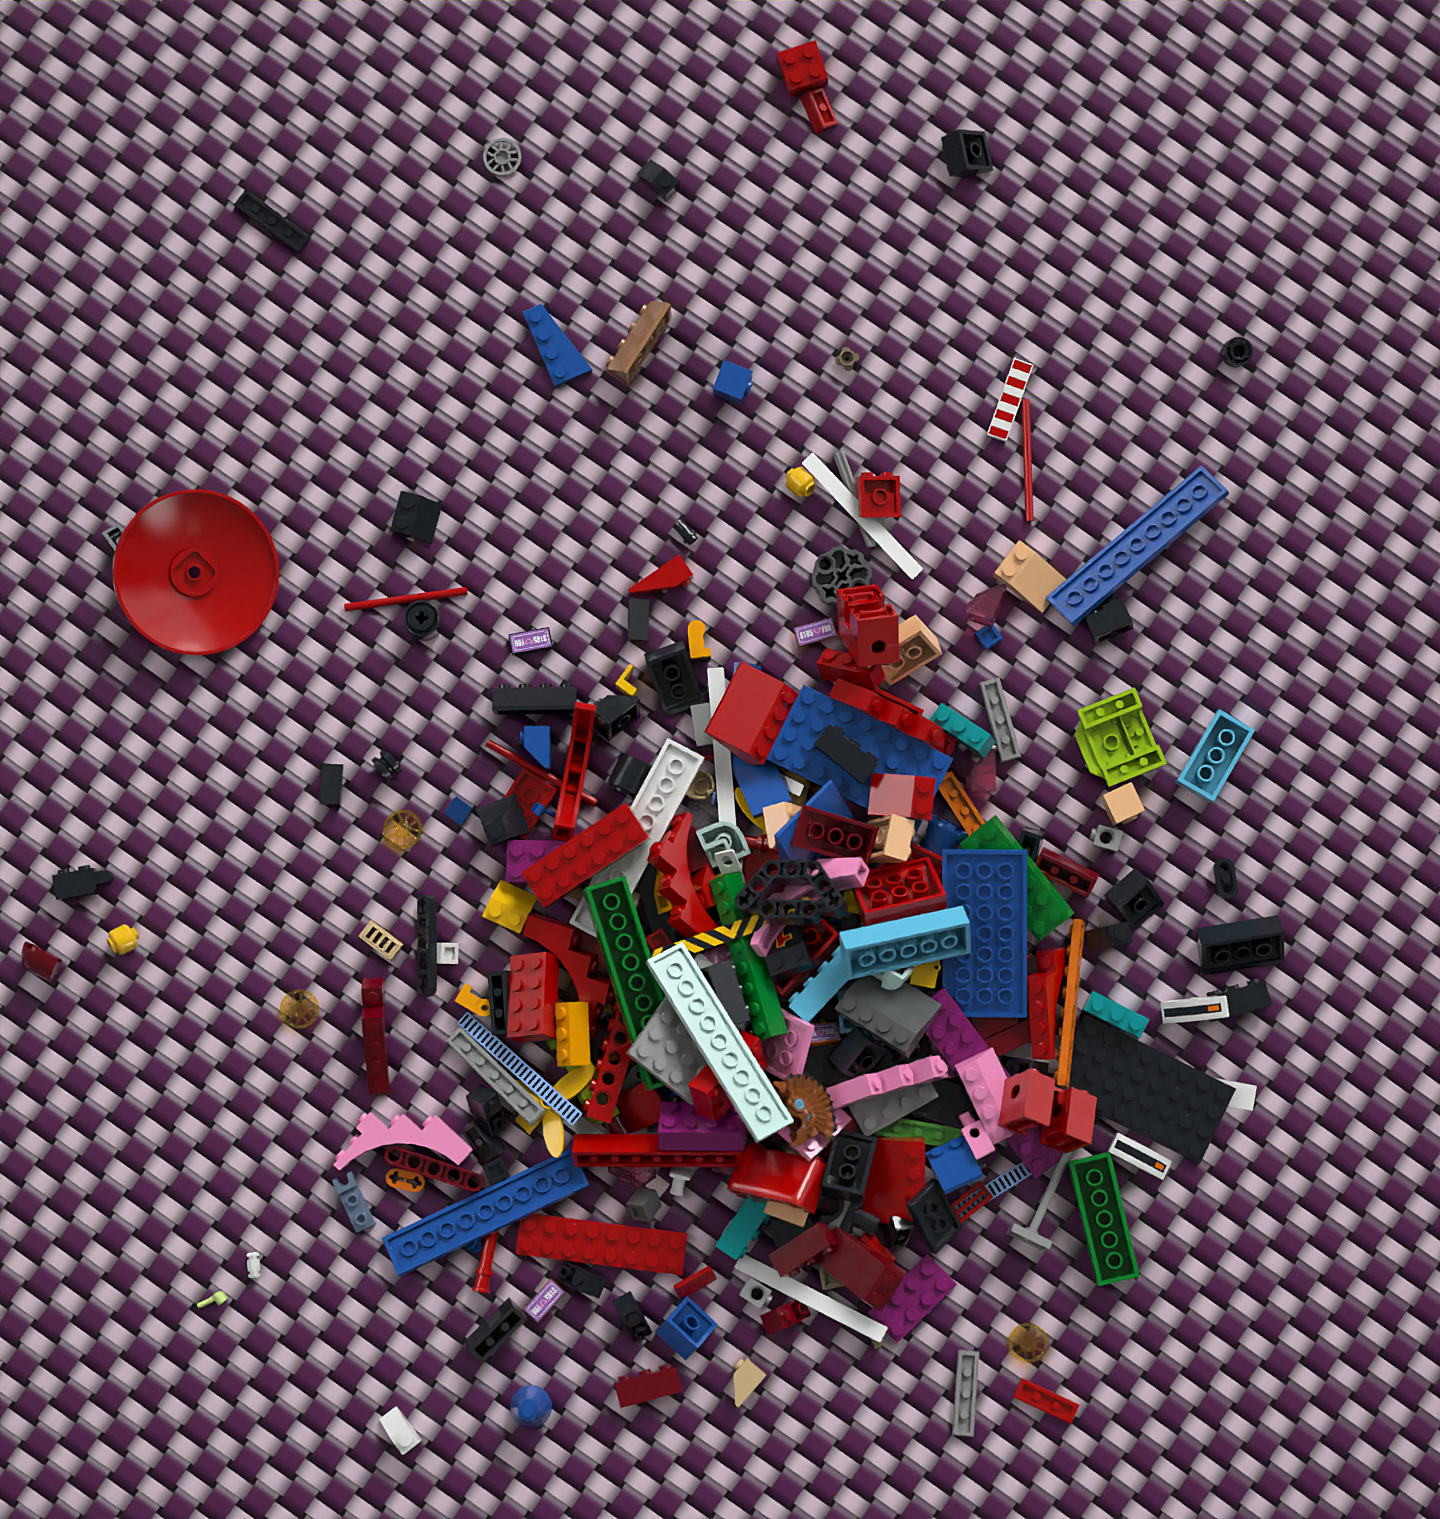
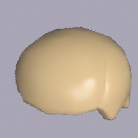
M698 770L686 795L695 801L706 800L715 790L714 778L707 771Z

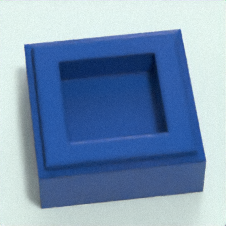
M992 622L974 633L985 651L1003 640Z

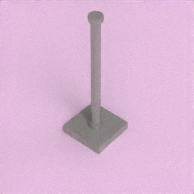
M1072 1152L1062 1154L1030 1227L1025 1229L1014 1223L1009 1226L1006 1234L1043 1252L1050 1249L1053 1241L1038 1235L1039 1232L1037 1230Z

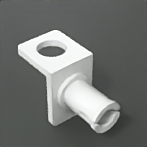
M733 849L714 854L722 875L740 872L743 883H746L742 870L745 856L737 859ZM724 856H729L732 858L733 861L729 860L725 863H722L721 858Z
M671 1167L669 1175L673 1177L670 1189L671 1194L676 1196L683 1195L685 1181H690L693 1167Z

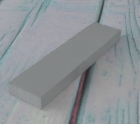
M1000 678L980 682L979 686L994 740L996 741L995 744L1000 762L1003 763L1021 758Z
M958 1350L952 1435L974 1437L979 1351Z

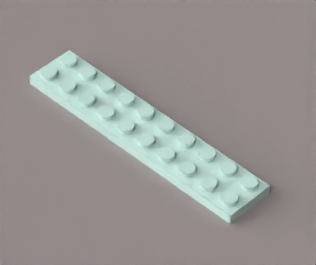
M682 942L647 960L648 968L756 1143L792 1124L794 1120L684 943Z

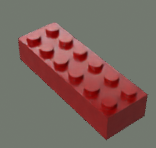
M624 803L522 871L521 874L542 906L548 908L649 841L651 837L630 805Z

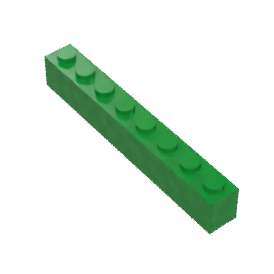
M740 872L725 874L709 881L722 926L749 917L744 916L734 902L736 895L744 887ZM753 932L727 941L733 964L736 967L739 984L743 989L744 1001L750 1010L749 1018L754 1034L760 1038V1041L784 1035L788 1031L765 957H759L750 945L751 938L754 935Z

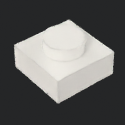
M437 942V963L458 964L459 943Z

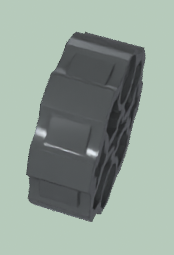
M843 546L833 547L830 551L821 554L817 558L811 577L812 587L824 604L837 607L836 589H840L842 586L844 588H851L855 585H870L872 570L871 566L864 559V555L856 549L851 550ZM844 557L845 565L842 567V569H839L842 565L841 558ZM855 557L858 558V560H857V563H858V564H856V563H854L853 565L850 564V559H849V558H851V559H854ZM822 561H828L831 567L828 570H822L819 564ZM846 570H848L845 576L846 581L841 580L836 585L838 575H842L845 573ZM853 571H861L859 573H854L852 577L850 576V574ZM832 578L834 579V580L831 582V584H823V583H829V581H830ZM830 590H833L834 597L830 596L829 598H826L825 591L829 592Z

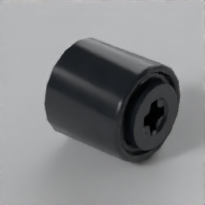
M419 600L409 604L403 615L404 626L409 634L417 640H432L441 632L443 625L442 616L436 606L429 601ZM421 613H424V616L428 618L423 621V624L416 620V617H420Z
M621 753L608 780V784L612 786L613 790L634 799L652 766L635 757Z

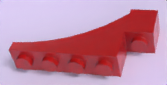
M1044 948L1036 951L1037 973L1027 976L1032 1059L1034 1060L1055 1059V1016L1059 989L1066 967L1065 948Z

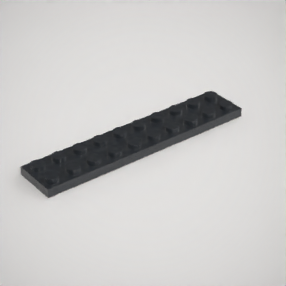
M840 1044L809 1047L802 1075L815 1077L816 1081L830 1086L853 1079L842 1073L829 1059ZM887 1060L878 1072L899 1064ZM946 1080L931 1082L938 1097L910 1112L957 1129L964 1128L959 1116L968 1111L971 1112L975 1122L980 1120L965 1087ZM976 1129L970 1131L971 1134L979 1136Z

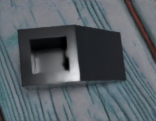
M480 1084L466 1095L470 1112L490 1136H493L507 1125L497 1092Z
M565 1260L556 1280L598 1299L607 1281L606 1278Z
M631 1291L612 1300L622 1323L634 1342L653 1333Z

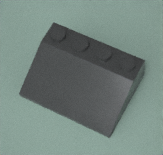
M872 975L859 977L836 1006L837 1014L909 1058L943 1005L906 982L895 990H888L882 988V981Z

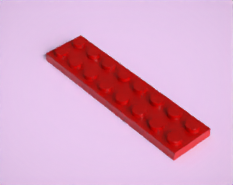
M533 1213L520 1220L516 1254L682 1275L688 1233Z

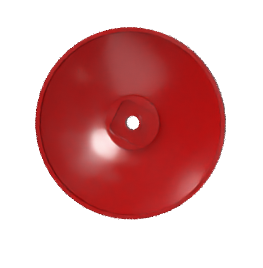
M188 489L172 492L153 500L138 511L129 521L115 549L112 568L113 585L118 603L131 625L147 640L175 653L208 655L225 651L238 645L252 635L263 623L273 606L277 594L279 562L274 542L268 530L257 515L236 499L219 492ZM192 566L199 569V575L196 578H191L188 574Z

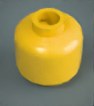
M803 467L792 468L785 476L786 488L798 497H808L816 488L815 477Z
M124 924L110 931L108 934L109 938L106 940L113 953L117 952L119 955H124L137 947L139 935L134 927L130 929L128 925Z

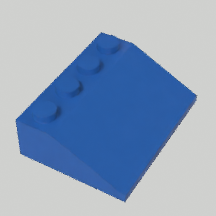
M831 780L805 804L853 819L850 810ZM801 809L774 835L779 860L817 861V859L827 857L820 853L790 845ZM798 870L792 871L791 875H795Z

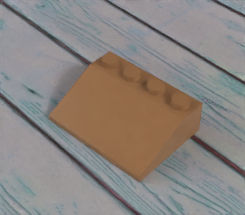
M650 301L648 306L644 305L639 312L641 317L637 323L633 322L628 329L630 334L626 340L622 339L617 346L619 351L615 357L611 356L606 363V367H608L607 374L629 386L672 319L671 304Z

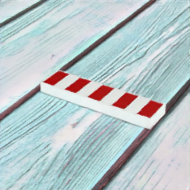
M1014 358L987 436L1004 442L1007 441L1033 364Z

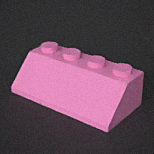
M989 1048L954 1065L992 1144L1015 1134L999 1126L1004 1082L1007 1077L994 1049Z

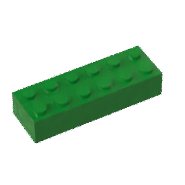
M997 815L993 816L959 843L963 849H1023ZM1027 854V929L1039 942L1071 917L1074 911Z
M1110 1152L1068 1161V1169L1096 1285L1101 1286L1140 1277Z

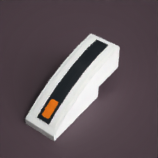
M1226 996L1196 997L1160 1003L1163 1024L1229 1017Z
M1120 1133L1115 1134L1107 1151L1162 1180L1172 1163L1171 1160Z

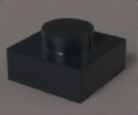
M502 1157L482 1166L491 1185L510 1176Z

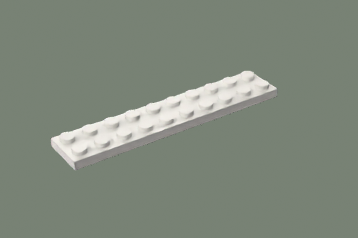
M667 738L631 806L651 839L593 877L588 887L625 875L631 895L633 894L649 864L647 858L650 853V847L655 842L662 840L705 757ZM583 896L569 923L597 938Z

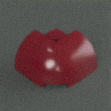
M25 941L21 952L22 962L25 967L32 973L51 982L54 975H59L62 967L59 966L62 959Z

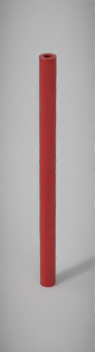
M1021 399L1025 521L1032 522L1034 521L1030 400Z
M467 587L346 603L344 608L345 612L413 603L419 600L427 601L468 595Z
M490 739L486 743L485 747L562 788V779ZM585 792L582 793V800L594 807L598 799Z

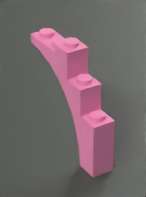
M861 857L817 859L838 891L864 887L869 869ZM814 870L811 875H816L819 870ZM786 885L784 893H773L768 899L798 900L808 896L809 900L816 902L821 898L812 885ZM830 886L823 887L822 891L828 890ZM766 923L758 931L754 932L750 945L759 957L767 956L773 942L786 925H773L769 927V924Z
M940 1055L930 1056L910 1064L897 1065L878 1073L865 1074L826 1089L827 1093L831 1095L830 1100L834 1101L832 1104L833 1108L837 1109L904 1088L957 1077V1074L944 1057H940Z
M370 1112L368 1115L364 1113L357 1121L359 1125L356 1129L362 1134L360 1136L356 1134L350 1140L349 1144L351 1146L346 1151L342 1149L334 1158L336 1162L333 1165L338 1170H342L352 1160L365 1152L383 1145L396 1143L416 1144L431 1148L444 1154L457 1165H460L474 1149L437 1115L434 1118L429 1116L422 1124L424 1126L422 1130L405 1114L401 1116L397 1114L389 1123L392 1125L389 1128L375 1114Z

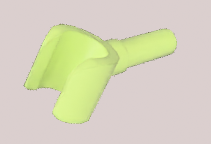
M219 1291L212 1297L197 1303V1306L201 1308L213 1301L219 1306L228 1297L223 1291Z

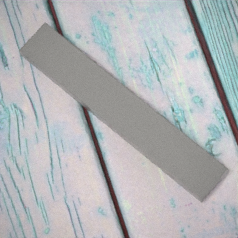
M461 1027L446 1040L531 1126L545 1114L546 1110Z

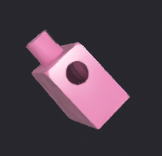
M970 1111L960 1115L959 1118L964 1126L961 1132L970 1146L975 1159L978 1160L994 1152L995 1148L981 1121L975 1122ZM972 1129L977 1130L979 1134L977 1138L972 1137L970 1133Z

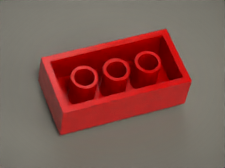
M539 952L510 957L507 1038L519 1043L556 1039L555 1003H558L559 959L555 955L548 952Z
M739 1030L738 1032L762 1071L765 1072L768 1066L760 1038ZM708 1064L688 1084L696 1113L707 1119L717 1122L733 1105Z

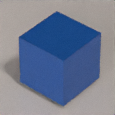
M724 360L713 386V395L742 405L745 396L748 397L753 381H751L753 371Z

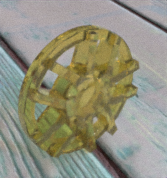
M397 810L391 813L385 820L383 826L384 836L396 848L406 849L412 847L419 841L422 835V823L413 812ZM400 813H407L408 815L403 820ZM395 815H398L400 819L397 823L393 819ZM413 816L415 820L409 824L407 821ZM391 819V821L394 823V826L387 827L388 822ZM416 822L418 823L419 830L412 828ZM394 829L395 833L388 835L387 830ZM411 831L418 832L416 838L410 835ZM397 836L396 842H392L390 837ZM400 837L404 838V845H398ZM407 837L413 839L414 841L410 844H407Z
M302 989L293 990L282 999L280 1014L284 1022L293 1028H306L317 1019L319 1003L316 997L309 991ZM295 993H300L299 1001H296ZM303 993L309 995L310 997L306 1000H303ZM292 995L293 1003L286 1002V1000ZM313 999L315 1004L308 1007L306 1003ZM284 1004L291 1005V1010H284ZM316 1007L315 1015L309 1009ZM284 1013L292 1014L290 1018L287 1020ZM307 1013L313 1017L310 1022L305 1018ZM294 1016L298 1017L296 1024L290 1023ZM301 1018H302L307 1024L299 1025Z
M1023 1323L1012 1330L1008 1346L1016 1359L1021 1362L1032 1363L1045 1355L1048 1348V1338L1044 1330L1038 1325ZM1030 1326L1027 1334L1022 1327ZM1033 1327L1038 1329L1035 1336L1030 1335ZM1018 1329L1024 1334L1021 1338L1015 1334ZM1040 1332L1042 1333L1044 1340L1036 1339ZM1014 1335L1019 1341L1012 1344ZM1037 1342L1044 1343V1348L1036 1347ZM1020 1344L1021 1349L1014 1352L1013 1347ZM1034 1349L1042 1351V1353L1036 1357ZM1024 1351V1359L1017 1354ZM1027 1351H1032L1034 1359H1027Z

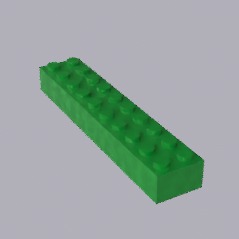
M624 875L582 889L632 1046L664 1000L660 985L646 964L647 960L651 959V955L626 876ZM637 1063L645 1090H652L665 1085Z

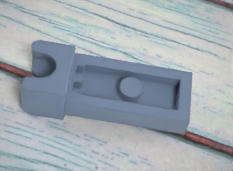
M349 1171L347 1174V1184H342L338 1178H334L332 1182L357 1233L374 1225L376 1222L353 1172Z

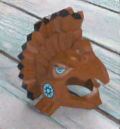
M789 1074L785 1077L786 1082L774 1081L772 1083L778 1089L777 1094L780 1096V1100L794 1120L792 1124L788 1125L791 1129L789 1136L792 1140L791 1144H788L789 1146H800L807 1139L813 1138L817 1134H821L828 1142L834 1141L833 1133L838 1130L837 1125L834 1123L836 1117L832 1114L835 1110L832 1106L834 1101L830 1100L831 1095L822 1086V1082L816 1081L815 1077H809V1075Z

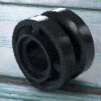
M1234 337L1228 340L1221 349L1223 362L1234 368L1248 363L1253 355L1251 343L1243 337ZM1234 347L1240 350V357L1234 355Z
M383 749L380 752L381 757H374L371 761L385 779L388 778L392 781L394 773L400 774L403 770L400 768V763Z

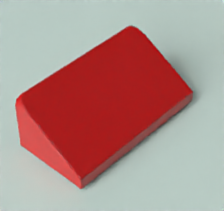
M823 88L806 91L800 97L815 133H820L838 125Z
M708 1265L674 1284L673 1288L679 1298L683 1299L714 1282L717 1277L711 1266Z

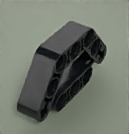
M769 860L756 872L736 895L734 900L736 907L744 916L761 915L764 921L771 925H815L822 920L823 915L841 917L848 910L846 901L822 865L816 860ZM773 870H778L775 875H770ZM798 870L795 875H791L792 871ZM814 870H819L816 875H811ZM764 885L762 890L756 891L759 886ZM780 885H812L823 902L768 898ZM830 886L828 890L822 891L823 887ZM834 898L838 902L837 906H834L831 901ZM774 909L772 914L766 915L768 910ZM794 909L791 915H786L789 910ZM810 910H815L813 914L807 915Z

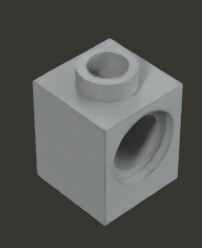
M1098 825L1096 829L1093 828L1089 838V840L1093 841L1091 846L1116 853L1123 831ZM1101 833L1109 834L1110 842L1108 844L1101 842Z
M751 1276L739 1293L741 1297L760 1309L762 1305L767 1307L773 1297L770 1295L771 1289ZM754 1288H760L763 1291L761 1299L756 1300L752 1298L751 1291Z

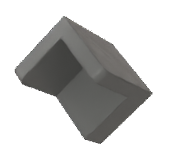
M638 1188L626 1203L633 1220L650 1222L662 1206L656 1190Z

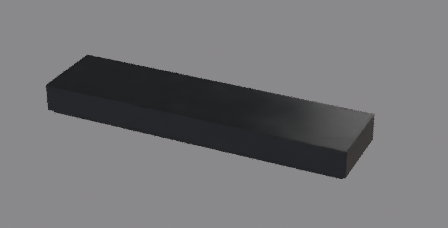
M247 189L244 190L234 203V207L298 254H300L311 239L308 234Z

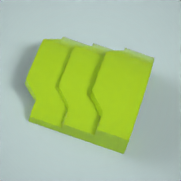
M1135 687L1077 710L1080 723L1076 730L1075 738L1090 773L1104 778L1108 787L1167 764L1159 745H1156L1142 712L1143 705Z

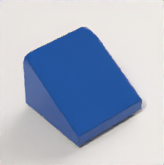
M455 796L444 814L459 825H462L473 808Z

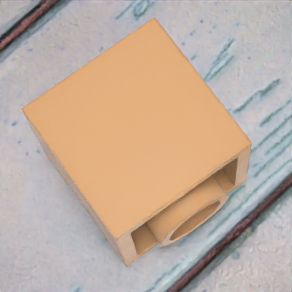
M1132 782L1100 797L1113 826L1121 822L1122 824L1128 823L1138 818L1137 815L1145 811Z

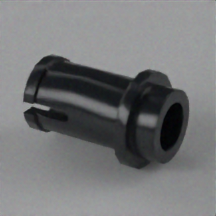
M680 519L677 521L678 524L675 523L673 525V529L684 539L683 542L690 546L698 539L697 532H693L684 520Z

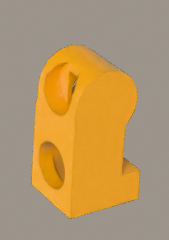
M694 620L688 625L691 660L711 659L710 648H704L703 637L706 628L700 620Z
M465 983L455 1002L479 1016H490L489 1000L481 999L472 994L471 990L473 987Z

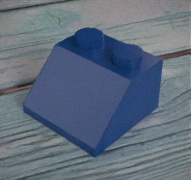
M524 726V731L520 733L522 746L547 772H551L552 731L550 726Z
M964 1136L954 1138L950 1142L925 1153L931 1169L945 1194L984 1177Z
M686 1296L658 1327L655 1333L686 1361L718 1324Z

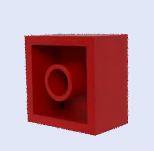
M816 40L777 52V62L789 97L828 85V75Z

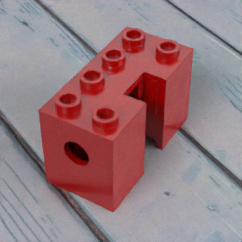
M877 584L836 589L838 636L858 667L870 668L873 665H891L894 662H900L898 614L891 604H886L885 609V596Z
M1027 1069L1022 1073L1005 1079L999 1126L1021 1136H1026L1027 1130L1042 1124L1040 1144L1066 1154L1092 1143L1097 1097L1090 1095L1085 1090H1078L1074 1087L1066 1090L1060 1089L1055 1086V1079L1039 1073L1036 1069Z

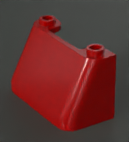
M752 1142V1145H747L743 1153L742 1167L735 1168L728 1182L727 1190L737 1197L745 1199L748 1197L753 1199L754 1197L785 1204L791 1208H803L804 1212L814 1214L827 1165L821 1162L822 1158L817 1156L809 1162L802 1156L766 1149L764 1145Z

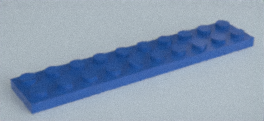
M1200 466L1046 597L1047 601L1074 627L1229 495L1228 490L1206 469Z
M573 1148L564 1151L559 1158L552 1157L383 1237V1242L397 1275L401 1277L590 1187L582 1167H574Z

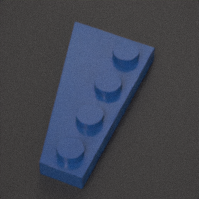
M542 304L523 311L525 320L555 387L593 371Z

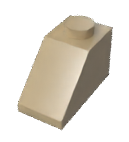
M748 1357L745 1360L741 1358L733 1367L736 1370L733 1373L735 1405L738 1408L766 1376V1373Z

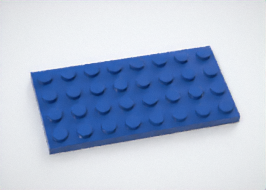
M803 685L766 760L821 787L831 780L841 797L867 810L872 774L861 785L813 746L829 724L833 727L835 725L839 726L845 732L843 735L847 739H855L861 745L860 749L863 752L867 753L869 751L877 758L878 766L872 773L936 778L934 796L953 758L806 685ZM914 820L915 834L922 821Z
M943 849L942 886L947 896V909L963 906L969 920L971 953L943 959V987L966 1017L1027 1018V849Z

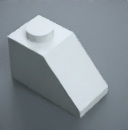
M397 1406L380 1418L387 1434L402 1455L422 1440Z

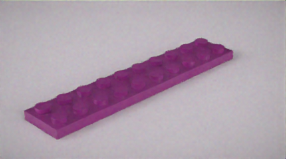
M943 987L930 997L943 1006L925 1033L960 1078L954 1065L989 1049V1047ZM1001 1064L1006 1077L1010 1078L1011 1076ZM1042 1124L1027 1130L1026 1136L1015 1133L1006 1138V1141L1035 1179L1058 1163L1063 1154L1060 1151L1040 1144Z

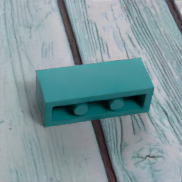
M943 703L939 705L930 718L931 721L943 728L946 734L982 758L986 757L996 743L991 734Z
M1094 991L1090 992L1082 1008V1011L1137 1039L1141 1038L1150 1020Z
M748 1197L715 1246L735 1260L738 1256L742 1259L749 1249L746 1247L749 1240L754 1241L759 1235L760 1230L758 1227L762 1222L766 1224L771 1215L764 1213L766 1203L753 1202Z

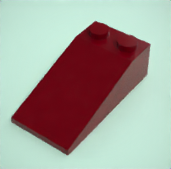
M802 804L790 845L833 858L861 857L868 867L879 827Z
M835 1225L831 1232L838 1244L832 1248L833 1252L824 1257L822 1255L817 1257L816 1263L863 1301L882 1312L904 1279L906 1271Z

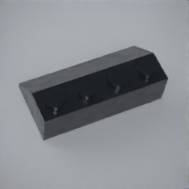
M570 683L560 684V687H552V684H540V687H531V684H519V688H511L510 684H499L498 688H493L492 711L495 715L574 714V707L577 702V687H573V684Z
M1278 915L1196 928L1197 948L1202 975L1285 962L1284 930Z

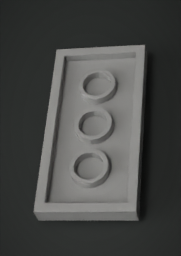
M929 1082L849 1105L848 1108L863 1135L869 1136L937 1098L938 1094L932 1083Z

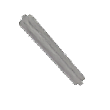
M838 451L834 453V459L843 484L856 498V483L844 451ZM858 523L866 547L872 548L876 546L877 542Z

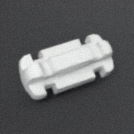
M258 1252L247 1254V1257H249V1260H247L248 1272L250 1271L249 1278L261 1276L258 1272L260 1271V1259H257V1256H259Z

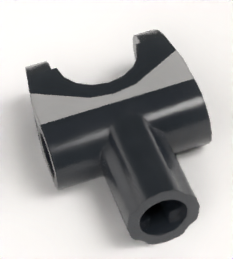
M839 1200V1210L833 1216L816 1213L814 1217L819 1222H826L831 1230L836 1225L851 1234L853 1227L872 1236L876 1234L882 1220L862 1210L863 1205Z

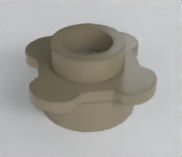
M843 347L840 355L835 358V363L842 365L846 371H851L853 364L859 361V355L850 350L849 347Z

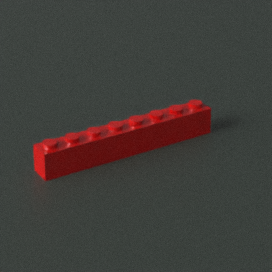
M575 1134L572 1150L574 1167H742L743 1151L659 1150L658 1134Z

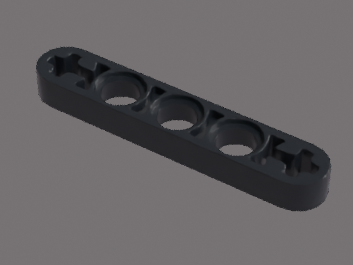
M422 894L417 900V987L421 996L432 997L437 991L436 899L433 895Z

